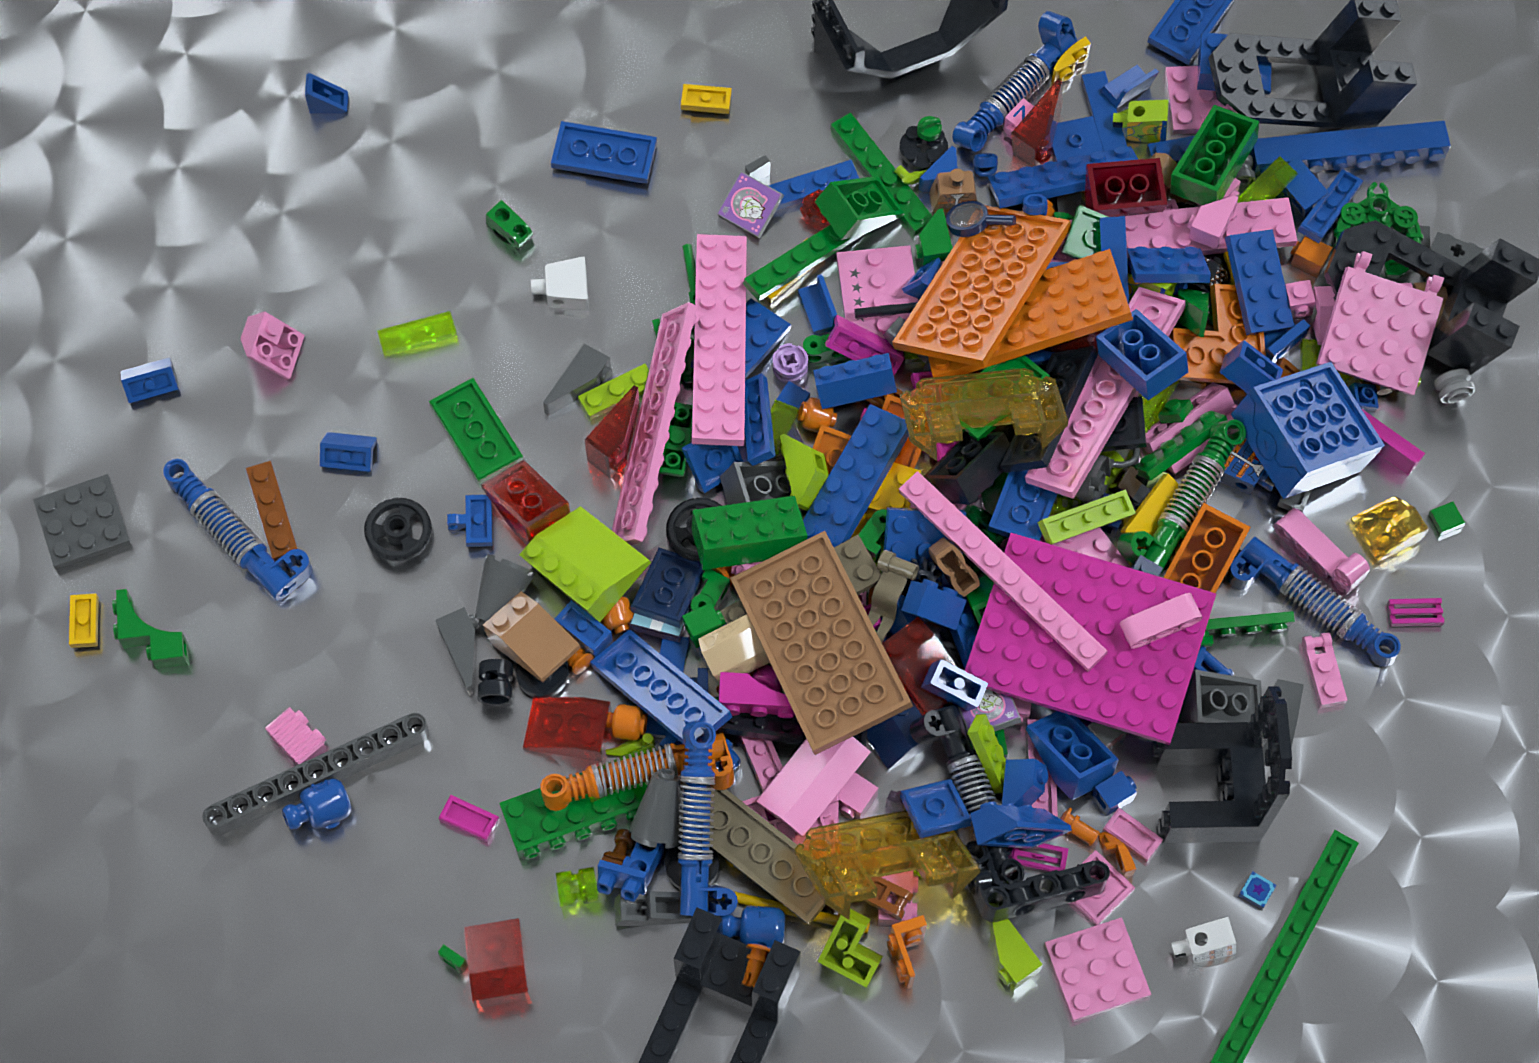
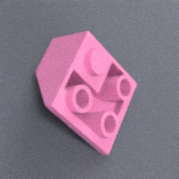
M261 312L248 316L240 339L248 358L289 380L305 335L267 312Z

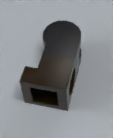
M1128 466L1119 470L1108 490L1113 494L1126 490L1136 511L1153 488H1147L1135 477L1138 471L1132 466Z

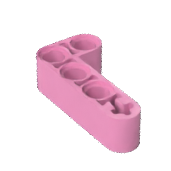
M1296 508L1291 509L1273 525L1276 534L1338 595L1345 597L1366 578L1370 570L1367 561L1358 553H1353L1347 557L1300 510Z

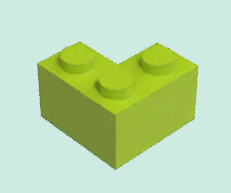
M846 906L817 962L867 988L883 956L859 944L871 919Z

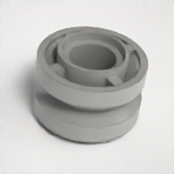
M1456 369L1446 372L1434 381L1436 390L1441 391L1439 398L1442 403L1459 402L1475 392L1473 382L1469 381L1471 376L1467 369Z

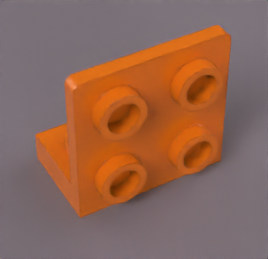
M924 915L893 924L888 935L889 941H886L890 956H896L898 967H895L899 982H905L907 989L913 987L915 973L906 948L921 943L920 939L924 938L927 928Z

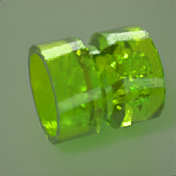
M594 866L578 869L576 874L571 870L556 872L561 908L576 906L578 901H582L584 904L599 902ZM578 882L579 892L572 893L570 883Z

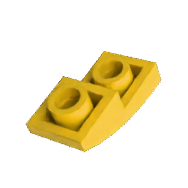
M1086 36L1073 44L1060 57L1053 69L1051 80L1053 85L1060 81L1065 82L1069 80L1074 74L1076 63L1080 64L1088 58L1091 43Z

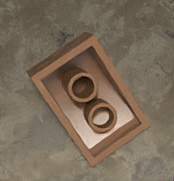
M522 591L483 624L491 645L542 682L581 648L580 644L553 617Z

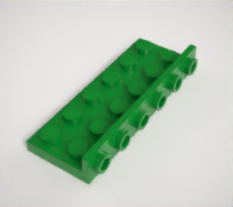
M643 782L642 787L637 784L636 788L631 786L630 790L625 787V791L623 792L619 789V793L613 790L612 795L607 789V796L597 799L592 796L588 797V794L585 795L584 799L578 796L579 800L575 801V798H571L572 802H569L566 808L559 811L550 810L545 806L541 788L499 802L519 859L524 857L525 859H532L539 856L541 851L546 849H560L566 845V842L573 839L578 841L589 838L592 832L601 829L602 831L611 830L617 827V823L625 820L632 822L648 785ZM553 791L551 794H556L560 791Z

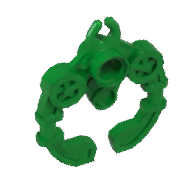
M1372 182L1368 187L1366 199L1358 204L1352 202L1344 205L1339 215L1336 229L1333 231L1337 243L1343 230L1376 220L1389 228L1393 227L1397 232L1406 233L1408 238L1420 244L1423 240L1417 212L1412 207H1400L1390 199L1389 189L1382 182L1379 184V187L1382 189L1383 194H1374L1373 190L1377 187V183ZM1374 207H1378L1382 209V211H1377L1374 209ZM1392 259L1387 261L1383 268L1386 278L1396 279L1404 276L1411 270Z

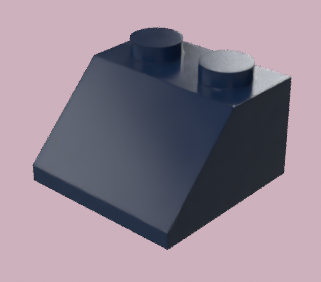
M909 695L908 697L913 707L867 730V740L887 771L933 745V743L919 744L910 734L911 723L921 717L922 714Z

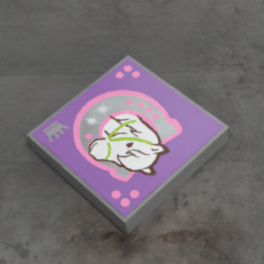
M740 171L717 215L760 239L784 195Z
M988 689L985 690L978 708L967 711L958 706L967 732L976 714H986L990 725L994 728V732L1021 723V717L1013 698Z

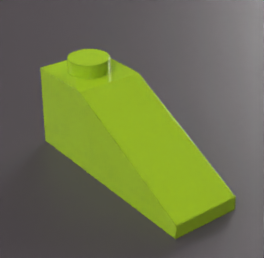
M989 903L993 907H999L996 903ZM1009 919L989 922L997 967L1000 970L998 975L1005 985L1008 986L1010 984L1015 990L1040 972L1043 964Z

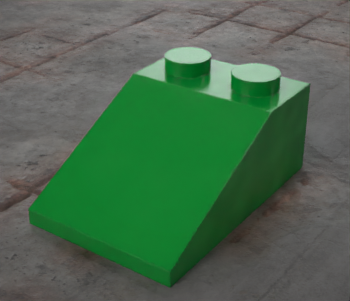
M878 176L830 182L814 201L819 207L821 214L826 217L841 240L859 237L905 214Z

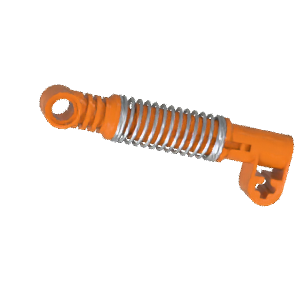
M720 733L716 735L712 749H709V752H712V756H709V759H712V763H708V766H712V771L715 773V784L710 786L716 790H726L733 785L735 778L733 761L724 734ZM665 744V749H661L659 746L658 751H655V748H653V752H649L647 749L646 754L641 751V755L638 756L635 752V757L629 754L628 759L623 756L621 761L618 757L617 762L611 759V763L608 764V761H605V769H603L601 762L599 763L600 768L596 764L589 765L582 771V775L576 772L575 777L569 774V778L566 779V776L560 774H550L540 784L543 802L548 809L559 811L566 808L569 802H572L571 798H575V801L579 800L578 796L584 799L585 795L588 794V797L592 796L597 799L607 796V789L612 795L613 790L619 793V789L624 792L625 787L628 790L631 789V786L636 788L637 784L642 787L643 782L648 785L652 774L659 772V769L662 768L671 769L675 772V775L681 776L684 765H688V762H684L685 758H688V755H685V751H688V749L685 748L684 744ZM716 762H721L722 772L716 769ZM553 791H560L556 794H551Z

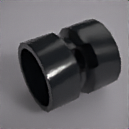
M503 659L481 661L479 663L478 678L482 682L478 684V701L487 705H505L512 701L513 687L509 682L513 680V663Z

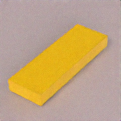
M1169 473L1162 475L1137 508L1136 514L1132 515L1121 529L1123 534L1126 532L1145 531L1152 536L1158 528L1157 521L1161 514L1165 512L1164 508H1167V503H1170V499L1176 493L1175 489H1178L1179 484Z

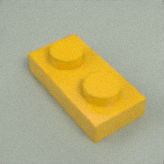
M683 84L681 110L729 114L732 88Z
M96 593L70 595L69 646L71 648L98 646L99 597Z

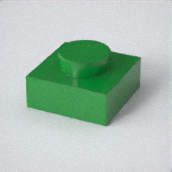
M1172 399L1166 402L1158 414V418L1161 424L1181 423L1194 407L1190 399Z

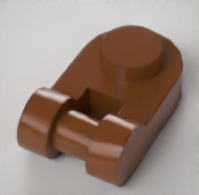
M878 876L868 878L862 887V897L868 904L886 912L897 920H902L906 904H910L914 897L910 891ZM890 894L897 897L895 904L887 901Z

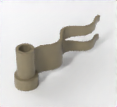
M884 550L878 560L877 569L883 572L873 591L871 610L868 615L873 626L883 616L877 630V635L882 644L895 621L897 603L907 580H914L919 570V565L898 558L895 553Z

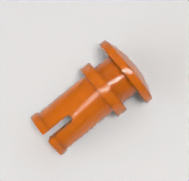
M580 648L567 660V663L573 667L572 672L578 675L591 665L590 661L594 659V656Z
M1068 808L1060 817L1061 820L1071 825L1072 831L1066 834L1070 835L1071 833L1089 844V846H1092L1100 831L1079 820L1080 816L1071 815L1072 808Z
M747 944L746 947L751 949V953L747 954L746 957L748 964L741 984L748 987L753 986L754 988L766 961L767 954H769L771 949L760 944Z

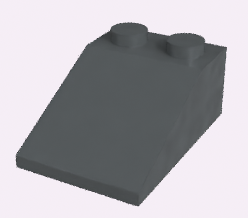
M764 461L754 466L750 462H734L720 476L728 505L790 496L792 491L790 481L785 473L787 469L785 461Z
M1193 670L1179 714V723L1250 722L1251 714L1255 713V707L1259 705L1260 697L1262 696L1261 680Z

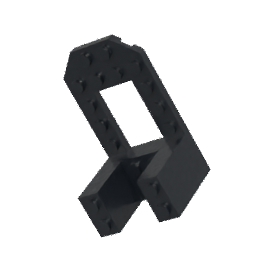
M1350 0L1316 40L1230 33L1208 57L1217 100L1224 106L1228 104L1241 115L1260 121V124L1350 130L1377 127L1417 85L1412 63L1374 60L1372 54L1402 21L1397 0ZM1257 61L1316 66L1324 102L1265 98Z
M1374 220L1347 228L1341 232L1324 272L1327 284H1331L1335 294L1333 297L1334 301L1336 300L1345 268H1353L1357 253L1361 254L1362 251L1372 254L1371 261L1365 272L1378 277L1387 257L1426 278L1429 276L1433 277V275L1443 277L1442 286L1446 287L1450 292L1436 328H1434L1427 354L1454 369H1467L1470 375H1472L1512 348L1520 326L1504 318L1503 314L1510 301L1537 283L1539 278V258L1499 238L1467 264L1461 266Z
M1268 686L1264 696L1260 697L1259 705L1255 707V713L1251 714L1250 722L1177 723L1170 745L1157 741L1152 742V755L1157 757L1158 766L1220 765L1218 767L1219 782H1223L1224 791H1221L1220 801L1169 802L1165 811H1162L1161 818L1158 819V833L1163 835V843L1261 842L1290 795V781H1285L1286 769H1292V750L1287 702L1285 698L1279 699L1282 695L1280 686ZM1268 739V749L1265 750V764L1270 766L1271 776L1268 777L1266 783L1263 746Z
M696 907L674 956L676 980L639 1063L671 1062L701 993L751 1014L730 1063H761L799 977L801 951L774 940L754 988L753 986H745L741 983L748 964L746 957L747 954L751 953V949L747 948L746 944L723 935V918Z

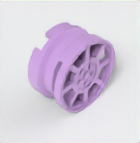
M792 343L781 345L773 354L772 369L775 377L786 384L788 381L795 384L804 379L808 371V355L801 346H795Z

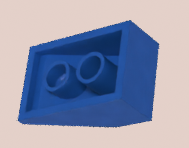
M1202 33L1198 53L1197 90L1215 91L1208 57L1228 36L1227 34ZM1257 61L1264 93L1270 95L1272 62Z
M1056 711L1027 725L1026 731L1042 761L1047 766V770L1054 783L1071 800L1094 790L1095 786L1113 776L1119 759L1076 716Z

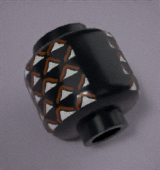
M1213 256L1212 259L1204 257L1211 273L1210 283H1192L1194 287L1202 292L1210 293V287L1213 284H1224L1228 278V271L1224 268L1226 263L1216 256Z

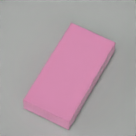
M1121 808L1117 809L1102 830L1119 839L1125 844L1127 849L1145 862H1148L1163 841L1160 836Z

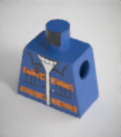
M1245 438L1241 444L1236 445L1225 463L1226 469L1218 482L1246 494H1252L1258 484L1272 491L1275 487L1274 483Z

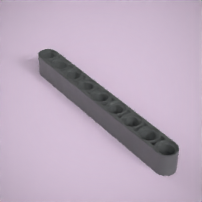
M420 713L408 714L218 801L204 810L202 815L203 822L212 834L223 835L299 800L301 792L310 787L311 784L315 785L331 778L338 779L339 781L421 744L429 736V727L426 719ZM413 725H422V729L420 731H410V728ZM395 735L398 737L396 742L392 744L385 743L389 736ZM365 747L373 748L369 755L360 754L361 750ZM339 759H348L346 765L342 767L336 766V762ZM323 770V774L319 778L311 777L313 771ZM298 781L296 788L292 790L286 789L289 782ZM265 793H274L269 801L261 800ZM248 804L246 811L242 813L236 812L239 805ZM215 816H223V819L220 823L215 825L211 824V820Z

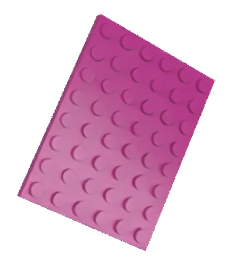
M1011 533L1004 553L1108 652L1088 672L994 583L965 671L989 683L986 688L988 690L1170 745L1214 605L1216 593ZM1192 594L1203 617L1201 621L1142 647L1131 649L1120 626L1121 621L1180 595Z

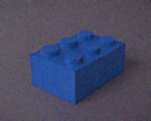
M1135 309L1131 312L1133 320L1109 327L1096 336L1098 354L1142 396L1150 400L1188 373L1187 353L1140 311Z

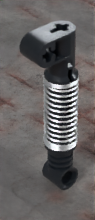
M957 705L931 710L911 723L910 734L917 743L930 744L942 741L948 757L946 762L947 768H949V773H954L951 778H956L954 784H958L956 789L960 790L959 795L963 797L961 799L964 801L969 815L979 810L980 805L995 800V797L991 796L993 791L989 790L991 785H986L989 780L985 779L987 774L983 773L985 768L981 767L982 764L979 762L980 759L976 750L972 747ZM936 724V728L930 727V725ZM987 846L995 862L994 867L1000 881L1007 885L1023 881L1025 875L1024 868L1020 862L1010 858L1012 852L1007 851L1010 847Z

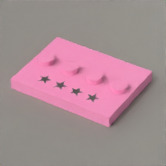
M911 245L836 253L845 319L884 338L883 334L899 316L907 320L911 313L855 319L854 309L918 302V298L905 294L902 290L904 285L915 274Z

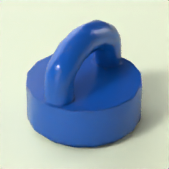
M992 153L976 154L973 157L976 175L980 177L994 175L997 171L998 156ZM989 167H991V169H990L989 171H981V170H980V168H989Z
M1030 194L1023 199V212L1029 215H1047L1048 206L1045 196Z

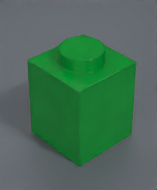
M711 603L682 616L685 629L696 649L700 647L699 638L726 624L721 611H715Z

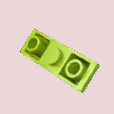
M785 434L780 435L782 444L780 449L787 467L785 473L790 481L792 491L790 496L796 497L799 508L809 511L829 476L825 456L823 453Z

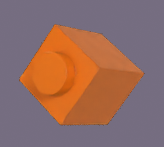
M1305 236L1302 242L1297 241L1296 246L1291 250L1290 254L1294 256L1291 265L1318 278L1329 259L1333 247L1323 242L1317 243Z

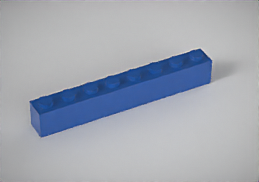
M1445 121L1258 138L1249 155L1253 157L1254 167L1252 170L1255 172V177L1268 178L1296 157H1299L1312 173H1317L1330 169L1340 171L1351 167L1367 168L1371 165L1390 166L1394 163L1402 162L1412 164L1423 160L1439 161L1446 158L1451 144Z

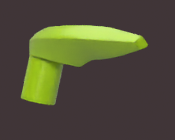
M900 165L894 172L902 179L904 184L911 185L919 183L920 177L927 170L909 173Z
M645 733L637 741L630 740L618 747L606 749L605 751L607 755L629 756V754L651 748L656 740L653 739L652 734Z

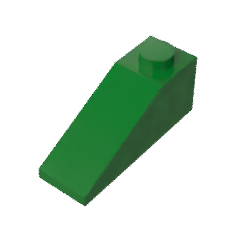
M1178 288V294L1172 295V297L1185 300L1186 304L1178 322L1197 336L1204 337L1208 317L1209 293Z

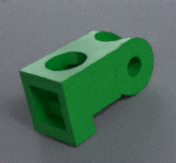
M502 199L486 213V225L492 230L495 229L515 248L519 249L533 236L531 228Z
M830 334L822 336L810 335L803 342V349L808 355L809 363H820L846 356L826 347L825 342Z
M886 509L876 511L858 534L874 563L880 557L882 547L880 543L885 539Z
M706 569L702 575V581L705 586L701 593L692 599L691 611L709 603L717 611L731 587L729 578L711 569Z

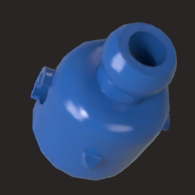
M331 778L315 785L311 784L310 787L304 789L300 794L301 803L286 805L282 809V814L287 827L291 830L298 829L302 823L307 821L314 828L320 829L325 827L330 829L338 826L341 820L347 818L352 809L348 794L341 781Z
M746 906L742 910L741 917H734L732 914L720 916L723 918V935L727 937H740V942L746 945L760 944L770 949L774 940L784 944L786 917L783 910L779 908Z

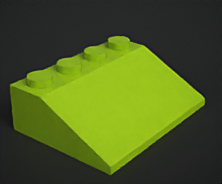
M581 506L538 533L519 554L533 569L599 622H601L651 563L649 559Z

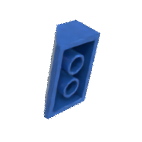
M889 353L813 370L822 409L897 392Z
M987 802L980 805L979 810L970 814L977 845L1032 849L1072 831L1071 825L1045 809L1032 808V805L1017 807L1013 803L996 805V802Z

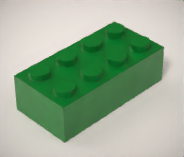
M1213 105L1171 174L1170 193L1200 205H1206L1223 199L1258 140L1260 121Z
M795 496L695 509L692 514V534L703 570L762 562L807 540V532Z

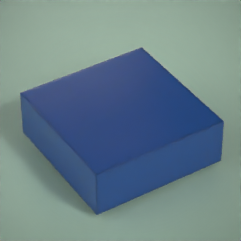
M788 381L777 397L775 404L798 416L800 406L803 401L806 402L810 398V392Z

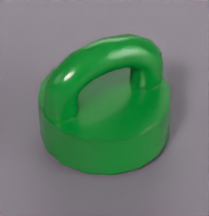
M925 116L918 122L917 133L924 141H934L941 135L942 125L940 118Z

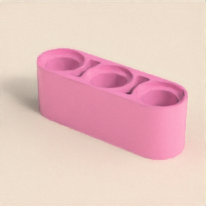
M1186 593L1127 617L1120 622V626L1131 649H1135L1190 627L1201 621L1203 617L1192 594Z

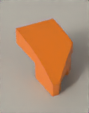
M1107 832L1099 833L1098 839L1104 856L1115 854L1120 873L1125 878L1132 877L1136 867L1125 844Z

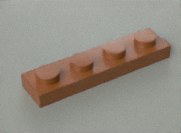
M270 460L247 467L246 471L272 558L277 561L288 551L298 548Z

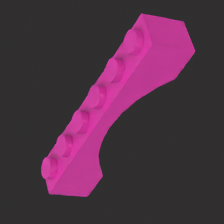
M720 672L718 701L730 710L732 716L739 715L740 713H751L755 717H764L767 714H776L780 718L794 717L795 713L786 694L767 688L748 673Z

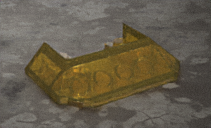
M1026 368L924 378L916 383L914 390L911 392L906 390L900 394L909 441L936 461V443L963 441L962 429L1013 424L1015 435L1037 433L1043 450L1068 426L1067 415L1055 379L1048 376L1041 379L1034 376V371Z
M907 810L810 828L806 833V839L802 844L799 843L794 851L824 903L848 920L850 918L851 902L877 897L878 888L871 877H882L917 870L928 887L943 885L953 900L980 873L979 865L954 830L920 839Z

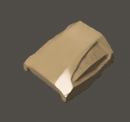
M748 614L698 639L701 652L714 678L718 682L720 672L750 673L770 663Z

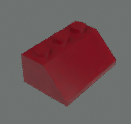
M1160 158L1087 164L1085 178L1086 208L1108 217L1163 212L1168 204Z

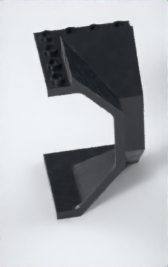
M813 0L814 14H811L813 21L811 33L814 38V52L841 60L847 71L892 79L954 55L1007 10L1008 0H951L938 31L880 52L848 29L833 0Z

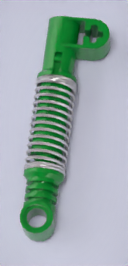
M1232 419L1214 423L1210 430V439L1202 452L1197 453L1194 457L1192 465L1186 471L1187 474L1184 475V479L1181 480L1178 489H1175L1176 493L1173 494L1170 503H1167V508H1164L1165 512L1161 514L1157 521L1158 528L1154 535L1151 536L1145 531L1126 532L1119 537L1117 548L1125 559L1134 564L1137 558L1142 555L1163 568L1161 573L1163 572L1179 542L1184 540L1195 520L1194 517L1198 514L1197 511L1203 505V501L1205 504L1207 503L1209 496L1212 495V491L1215 490V486L1220 481V477L1223 476L1226 469L1225 463L1233 449L1244 441L1246 429L1241 421ZM1137 547H1146L1145 549H1137Z

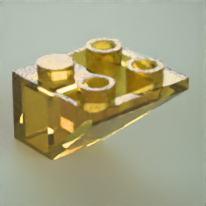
M1396 496L1350 519L1377 562L1422 541L1429 529L1416 508Z

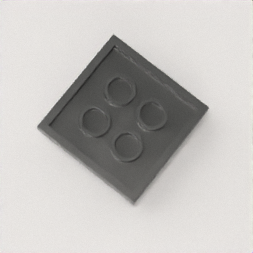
M108 474L33 499L51 560L56 570L131 545Z

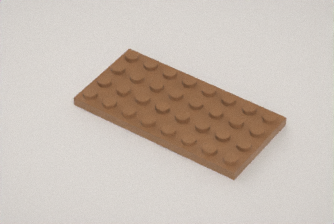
M825 531L730 578L814 755L913 707Z

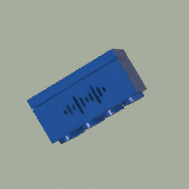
M1332 362L1253 387L1231 413L1233 419L1241 421L1245 426L1247 442L1283 499L1361 472L1385 446Z

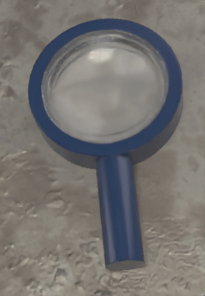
M966 201L955 205L949 210L946 222L949 231L953 235L970 237L979 234L988 225H1015L1016 216L988 215L984 204L977 201Z

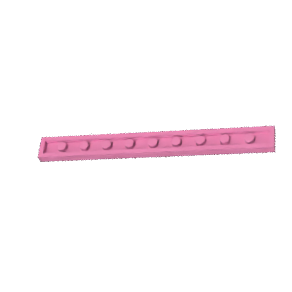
M918 471L899 488V493L1088 672L1107 654L1108 651Z

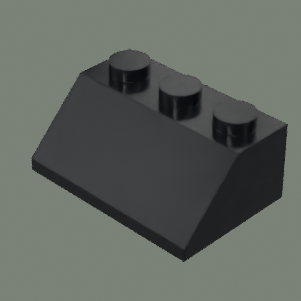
M990 432L986 437L978 441L967 433L923 477L952 504H973L978 500V496L985 489L991 487L994 484V480L1001 473H1004L1000 465L1010 443L1004 432Z

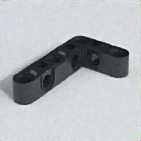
M972 840L965 845L960 861L961 869L980 915L988 922H998L1098 895L1104 890L1110 876L1107 864L1096 860L1077 864L1076 867L1061 871L1054 870L1027 877L1024 881L1007 885L1000 881L994 867L995 862L987 846L977 845V840ZM970 856H976L979 859L975 860L972 859ZM1091 876H1096V877H1098L1100 880H1096V879L1092 878ZM1040 889H1045L1049 893H1043ZM989 903H996L999 907H993Z

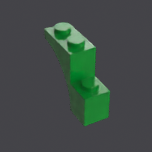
M116 590V599L112 600L113 613L117 615V624L113 625L115 640H119L123 648L146 646L148 661H152L156 669L188 665L187 640L182 632L159 630L146 624L136 615L132 597L128 590Z

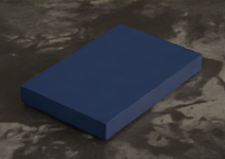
M658 548L631 605V611L680 628L683 622L682 616L687 614L692 599L702 581V575L705 572L702 569L701 562L688 560L675 552Z

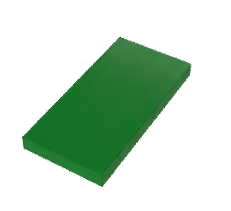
M473 377L429 401L434 413L479 484L524 460L520 450Z

